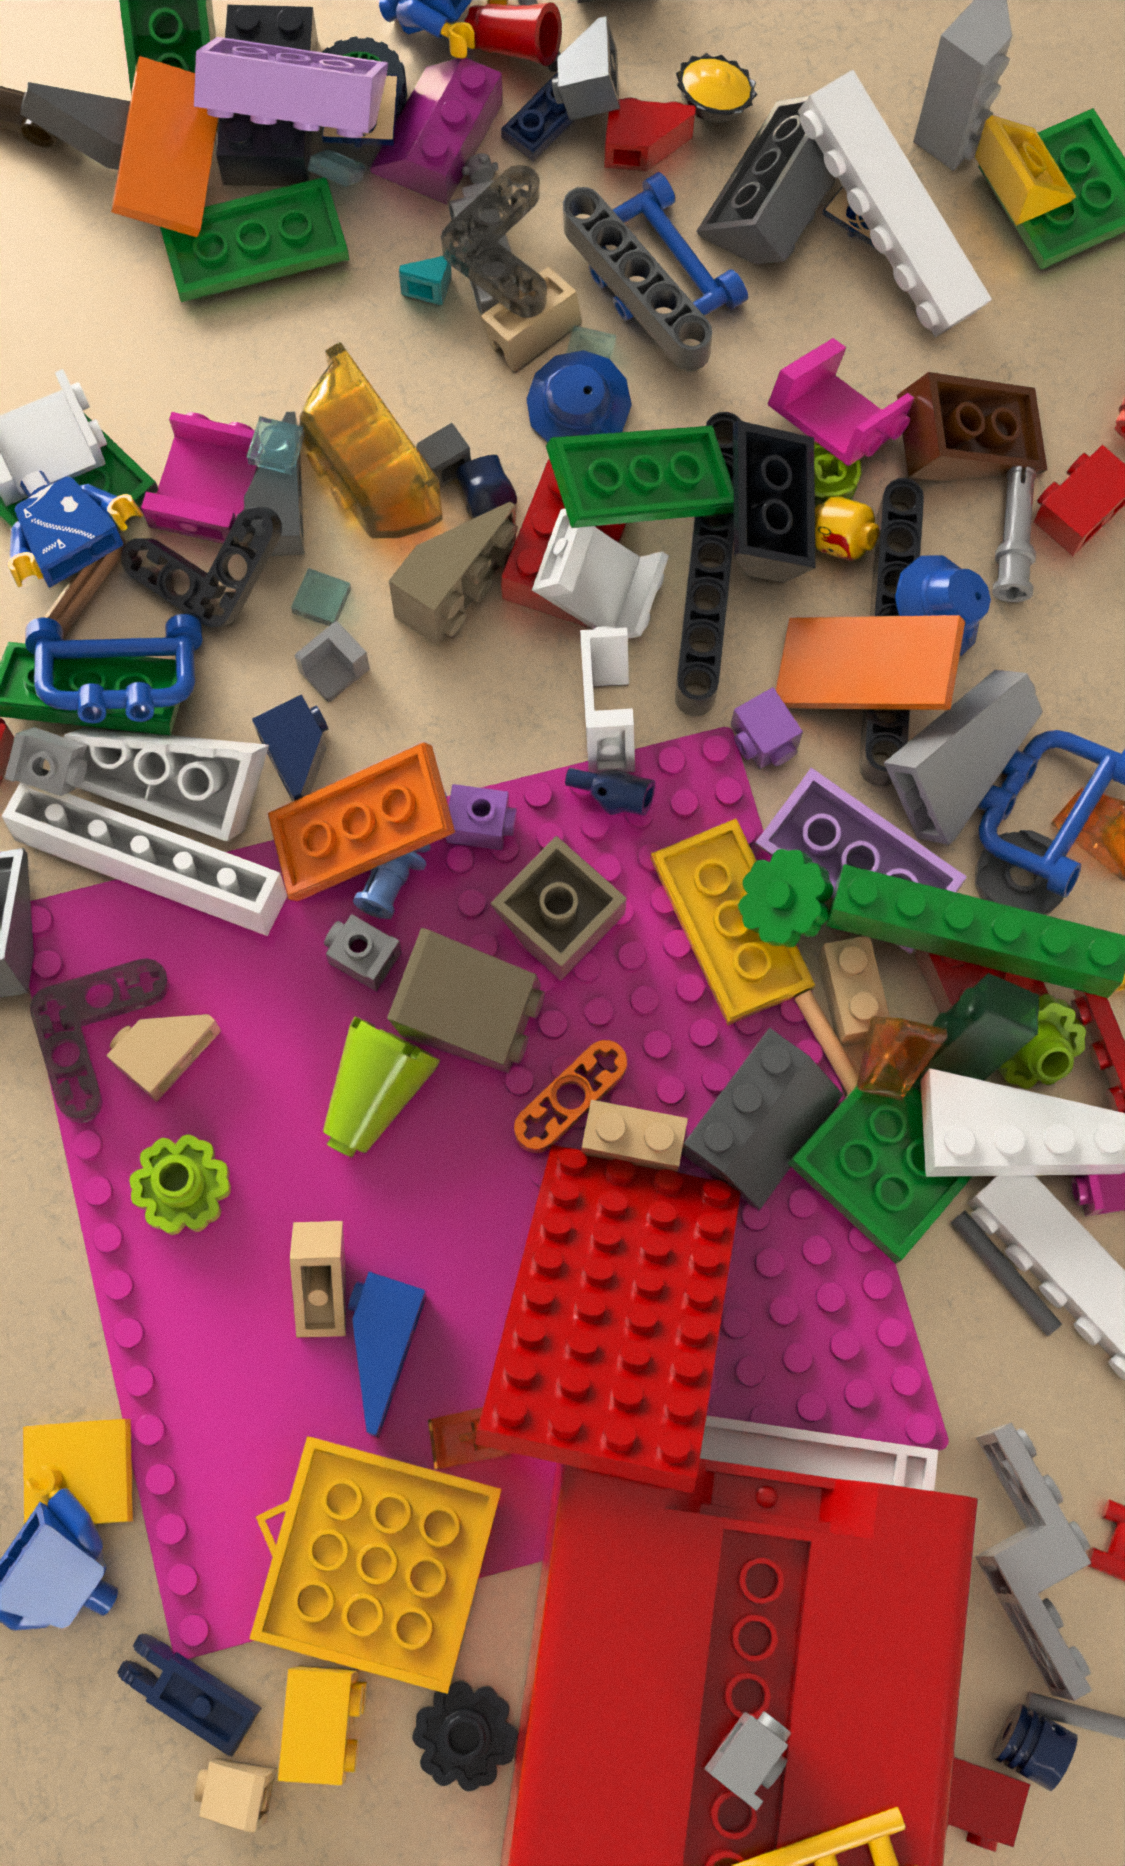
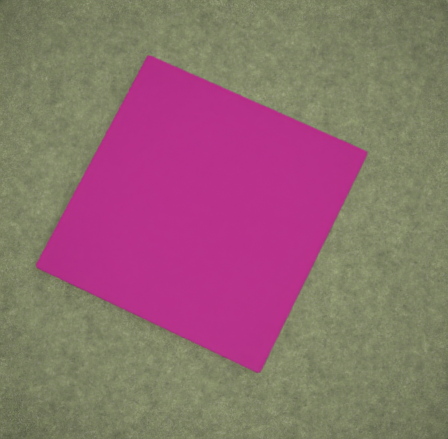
M720 727L635 749V772L626 773L655 780L653 801L649 811L644 816L629 812L610 815L593 798L591 791L566 786L565 778L568 769L574 768L589 772L588 761L481 787L507 791L509 793V808L517 809L513 836H504L502 850L447 843L446 837L430 843V851L416 853L426 861V866L424 870L409 869L410 874L405 884L401 885L392 905L395 912L391 919H379L366 914L357 908L353 902L356 893L363 891L371 870L300 901L290 900L287 896L268 936L118 879L30 901L34 958L29 989L122 1419H131V1461L174 1654L178 1652L185 1658L191 1659L254 1641L249 1638L273 1558L256 1516L289 1501L307 1436L501 1488L502 1491L479 1578L542 1561L556 1463L476 1445L475 1439L550 1149L541 1153H531L520 1147L515 1138V1120L526 1106L593 1043L600 1040L614 1041L624 1049L627 1056V1068L623 1079L600 1101L688 1118L684 1142L769 1028L809 1055L843 1093L836 1072L794 998L727 1025L650 859L651 853L737 819L756 861L761 859L768 862L771 861V855L755 844L764 830L740 751L734 740L735 735L731 728ZM447 796L446 799L449 807L450 796ZM555 836H558L627 898L625 915L561 981L525 949L491 907V902ZM274 840L226 852L280 872L285 887ZM351 914L400 942L402 953L377 992L328 963L326 952L329 948L324 945V940L331 927L337 921L345 924ZM421 927L537 975L541 983L540 990L545 992L543 1004L536 1019L529 1017L523 1035L529 1037L525 1054L520 1063L513 1062L509 1073L403 1038L387 1019ZM357 939L352 943L350 949L353 952L360 953L367 948L368 944L361 939ZM209 1014L216 1020L221 1030L216 1038L157 1102L117 1069L106 1056L112 1050L110 1043L117 1033L126 1026L132 1028L140 1019ZM354 1016L376 1025L375 1028L378 1030L390 1032L414 1044L441 1061L437 1069L366 1153L356 1150L354 1156L350 1157L327 1145L330 1136L323 1132L349 1026ZM597 1054L595 1056L597 1066L588 1076L585 1075L583 1069L576 1072L589 1081L593 1091H597L600 1088L594 1084V1078L605 1069L611 1074L616 1071L614 1068L616 1057L613 1054L606 1058ZM566 1084L558 1090L557 1100L566 1109H576L583 1104L585 1094L578 1085ZM843 1093V1096L841 1097V1099L838 1101V1103H837V1104L835 1105V1107L833 1108V1110L830 1112V1114L834 1111V1109H835V1108L842 1102V1100L845 1098V1097H844V1093ZM548 1101L542 1105V1107L548 1109V1114L540 1122L535 1123L531 1119L525 1122L528 1128V1132L525 1135L527 1139L530 1140L534 1136L539 1137L541 1140L547 1137L545 1126L554 1116L559 1125L565 1121V1119L553 1112ZM588 1112L554 1145L575 1148L581 1151ZM188 1134L196 1137L198 1140L209 1142L214 1147L215 1159L226 1163L230 1172L231 1193L225 1199L218 1201L221 1208V1216L214 1222L209 1223L204 1230L195 1232L185 1225L181 1232L176 1235H170L162 1229L151 1227L145 1219L146 1210L139 1209L132 1203V1188L129 1179L133 1172L143 1169L140 1162V1154L143 1150L151 1147L160 1138H168L176 1145L182 1136ZM681 1154L677 1172L716 1180ZM792 1167L759 1211L740 1198L707 1416L936 1449L938 1451L945 1449L949 1443L948 1435L896 1264ZM343 1221L346 1268V1336L296 1338L290 1268L293 1222ZM368 1272L424 1289L427 1294L379 1438L371 1436L366 1432L352 1321L355 1311L348 1309L349 1300L356 1282L365 1283ZM286 1511L265 1520L275 1544H277Z

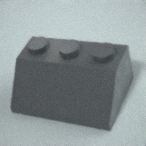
M769 1028L684 1142L681 1154L714 1179L723 1181L740 1192V1198L759 1211L791 1168L787 1164L788 1161L825 1121L843 1096V1093L809 1055Z

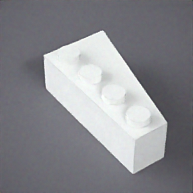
M84 727L64 736L67 739L86 745L83 760L87 762V769L82 783L77 788L226 842L245 830L269 747L267 744Z
M931 1068L921 1079L926 1177L1122 1174L1125 1172V1113Z

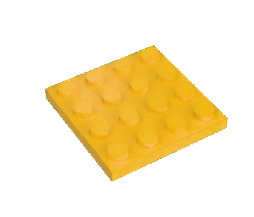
M307 1436L249 1639L448 1694L502 1489Z

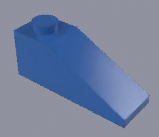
M368 1272L365 1283L356 1282L349 1300L348 1309L355 1311L352 1321L366 1432L371 1436L379 1438L427 1294L424 1289Z

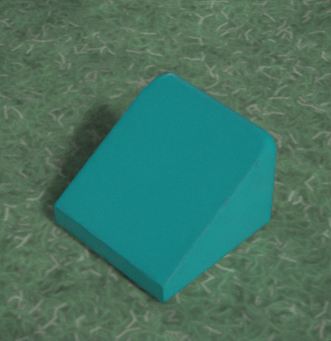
M439 256L400 265L399 279L403 296L443 305L452 278L450 256Z

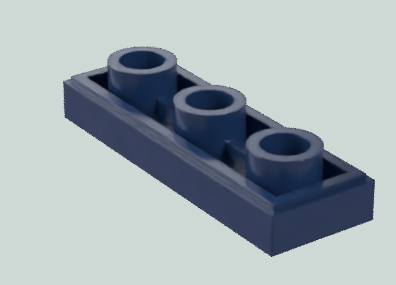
M552 78L501 128V138L533 162L574 121L569 120L564 103H556L552 88Z

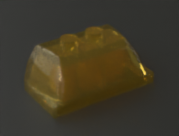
M338 342L325 350L328 367L310 388L299 415L302 442L309 450L306 456L315 473L319 477L326 474L333 484L330 490L338 506L343 511L350 509L367 535L372 539L401 538L429 529L442 521L440 485L436 475L342 343Z

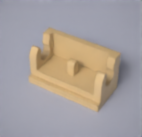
M550 267L544 269L481 315L491 347L494 351L500 347L502 348L506 363L514 372L582 323L577 291Z

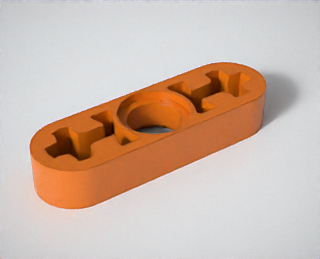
M600 1040L585 1050L519 1113L515 1120L514 1132L520 1147L531 1153H541L550 1149L551 1145H554L589 1112L591 1100L600 1101L623 1079L627 1068V1056L624 1049L614 1041ZM597 1054L604 1058L613 1054L616 1057L614 1060L616 1071L611 1074L605 1069L594 1078V1084L600 1088L597 1091H593L589 1081L576 1072L583 1069L585 1075L588 1076L597 1066L595 1058ZM566 1084L578 1085L584 1091L585 1100L576 1109H566L557 1100L558 1090ZM548 1101L553 1112L565 1119V1121L559 1125L554 1116L545 1126V1133L547 1135L545 1139L541 1140L537 1136L532 1137L530 1140L527 1139L525 1135L528 1132V1128L525 1122L529 1119L535 1123L540 1122L548 1114V1109L542 1107Z

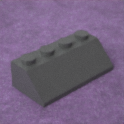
M809 96L779 100L775 103L696 232L701 238L753 264L784 262L793 253L795 243L806 225L813 220L815 210L824 195L835 183V177L830 174L824 163L823 152L815 139L807 136L801 125V116L798 110Z

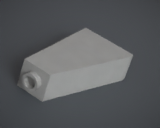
M994 670L954 703L950 710L942 713L884 762L917 839L947 845L952 843L1043 711L1036 696L1035 686L1027 673Z

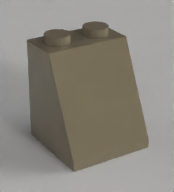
M421 927L387 1019L403 1038L509 1073L513 1062L520 1063L525 1054L529 1037L523 1035L529 1017L537 1018L543 1004L545 992L540 990L541 983L536 974Z

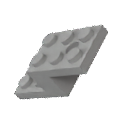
M1011 1422L992 1428L976 1437L1026 1528L980 1553L975 1558L1052 1696L1075 1701L1092 1691L1085 1678L1091 1674L1090 1669L1079 1650L1075 1646L1068 1648L1058 1630L1064 1626L1063 1621L1053 1603L1048 1598L1041 1600L1038 1593L1091 1564L1085 1551L1090 1549V1545L1079 1525L1075 1521L1068 1523L1058 1504L1063 1502V1497L1053 1479L1048 1474L1042 1477L1032 1458L1037 1456V1453L1029 1436L1022 1428L1016 1431Z

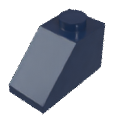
M301 694L252 718L261 743L269 745L267 755L292 802L311 794L326 751L323 732L329 730L318 706L315 705L309 708Z

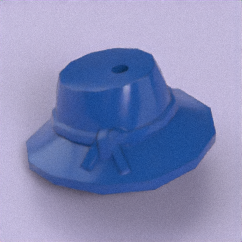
M585 350L554 356L535 373L526 399L531 427L547 443L552 437L622 432L632 405L627 380L609 358ZM588 388L591 393L585 394L583 389Z
M944 555L919 556L900 573L895 594L899 616L960 615L965 621L960 656L975 644L979 623L988 613L991 602L988 586L982 577L970 569H961Z

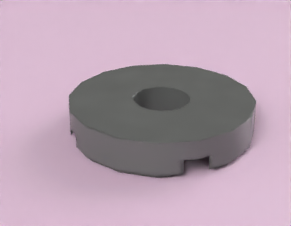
M1032 830L1006 832L999 835L1003 840L1041 857L1045 855L1052 843L1050 838ZM984 848L975 867V886L981 899L1047 916L1063 901L1064 897L1047 890L1048 880L1033 874L1034 883L1025 887L1017 885L1010 876V869L1015 865L993 856Z

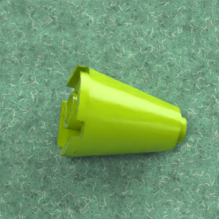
M354 1016L349 1026L323 1132L330 1136L327 1145L350 1157L354 1156L356 1150L366 1153L437 1069L441 1061L414 1044L390 1032L378 1030L375 1028L376 1025Z

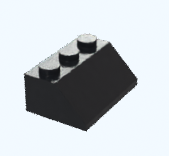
M736 421L733 423L734 557L747 576L785 583L816 568L814 437L744 421Z

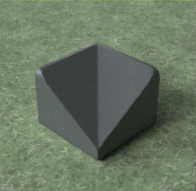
M453 423L443 427L416 445L418 456L434 490L456 479L455 472L457 468L471 460L470 447Z

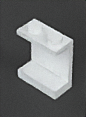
M63 369L55 372L62 390L0 415V495L6 506L27 498L20 487V483L29 473L38 470L43 471L50 483L53 484L64 477L74 478L106 464L100 447L107 445L103 432L96 419L90 422L87 421L83 410L90 408L81 385L79 382L70 385Z
M564 508L560 510L532 591L593 629L600 626H610L613 628L627 627L628 639L639 637L650 621L649 612L656 592L663 583V572L669 555L662 551L640 557L597 529L596 526L571 528L566 509Z
M600 626L593 630H580L589 772L596 774L608 770L635 772L633 708L595 711L593 693L594 686L629 684L627 627L613 628L610 626Z

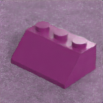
M456 58L426 67L393 126V139L385 140L370 167V173L448 205L464 176L462 174V167L465 166L466 161L476 154L503 104L502 73L468 58Z

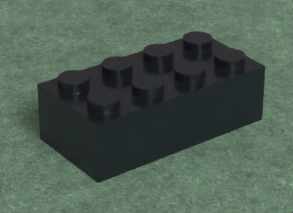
M227 4L225 38L317 52L318 38L313 7ZM234 113V116L231 118H219L216 156L223 185L286 187L309 181L312 131L296 129L293 127L292 121L277 119L276 124L272 125L258 124L250 121V115Z

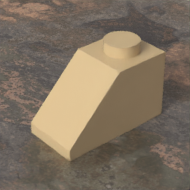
M209 1014L140 1019L132 1028L126 1026L117 1033L110 1043L112 1050L106 1056L117 1069L157 1102L216 1038L221 1030L216 1020Z
M343 1221L293 1222L290 1268L296 1338L346 1336V1268Z
M221 1758L213 1759L209 1762L208 1770L200 1769L195 1786L194 1801L202 1803L199 1817L242 1831L257 1832L268 1819L277 1768Z

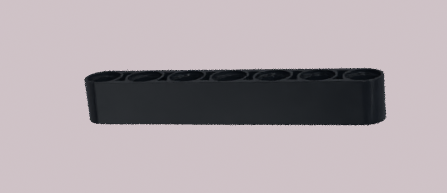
M718 412L707 420L705 426L713 425L716 437L723 436L732 441L729 444L719 443L734 487L733 423L742 420L733 413ZM734 513L694 517L675 689V701L678 708L690 716H702L708 713L716 700L734 542ZM709 517L720 518L724 524L712 526L705 522V519ZM712 558L717 560L720 565L715 568H709L701 564L700 560ZM707 599L712 601L716 607L711 610H704L699 608L695 602ZM695 641L707 642L712 649L707 652H698L690 644ZM691 683H699L706 687L708 692L703 695H694L688 692L685 687Z
M898 478L891 481L885 487L878 509L876 524L879 526V537L874 551L870 616H899L895 594L888 591L885 585H898L900 573L920 556L924 495L919 484L911 479ZM891 503H904L908 506L909 510H898ZM899 543L907 551L896 552L888 544ZM863 709L859 768L861 775L868 783L875 786H887L893 783L886 767L876 763L872 755L884 753L891 757L908 743L910 710ZM878 710L890 711L894 714L896 721L890 723L883 722L877 717L875 712Z

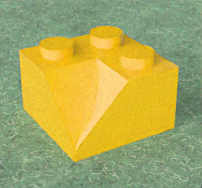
M303 1665L288 1669L278 1781L343 1785L346 1781L347 1772L356 1773L359 1740L350 1739V1729L355 1723V1717H360L361 1714H364L367 1696V1682L358 1681L359 1669Z

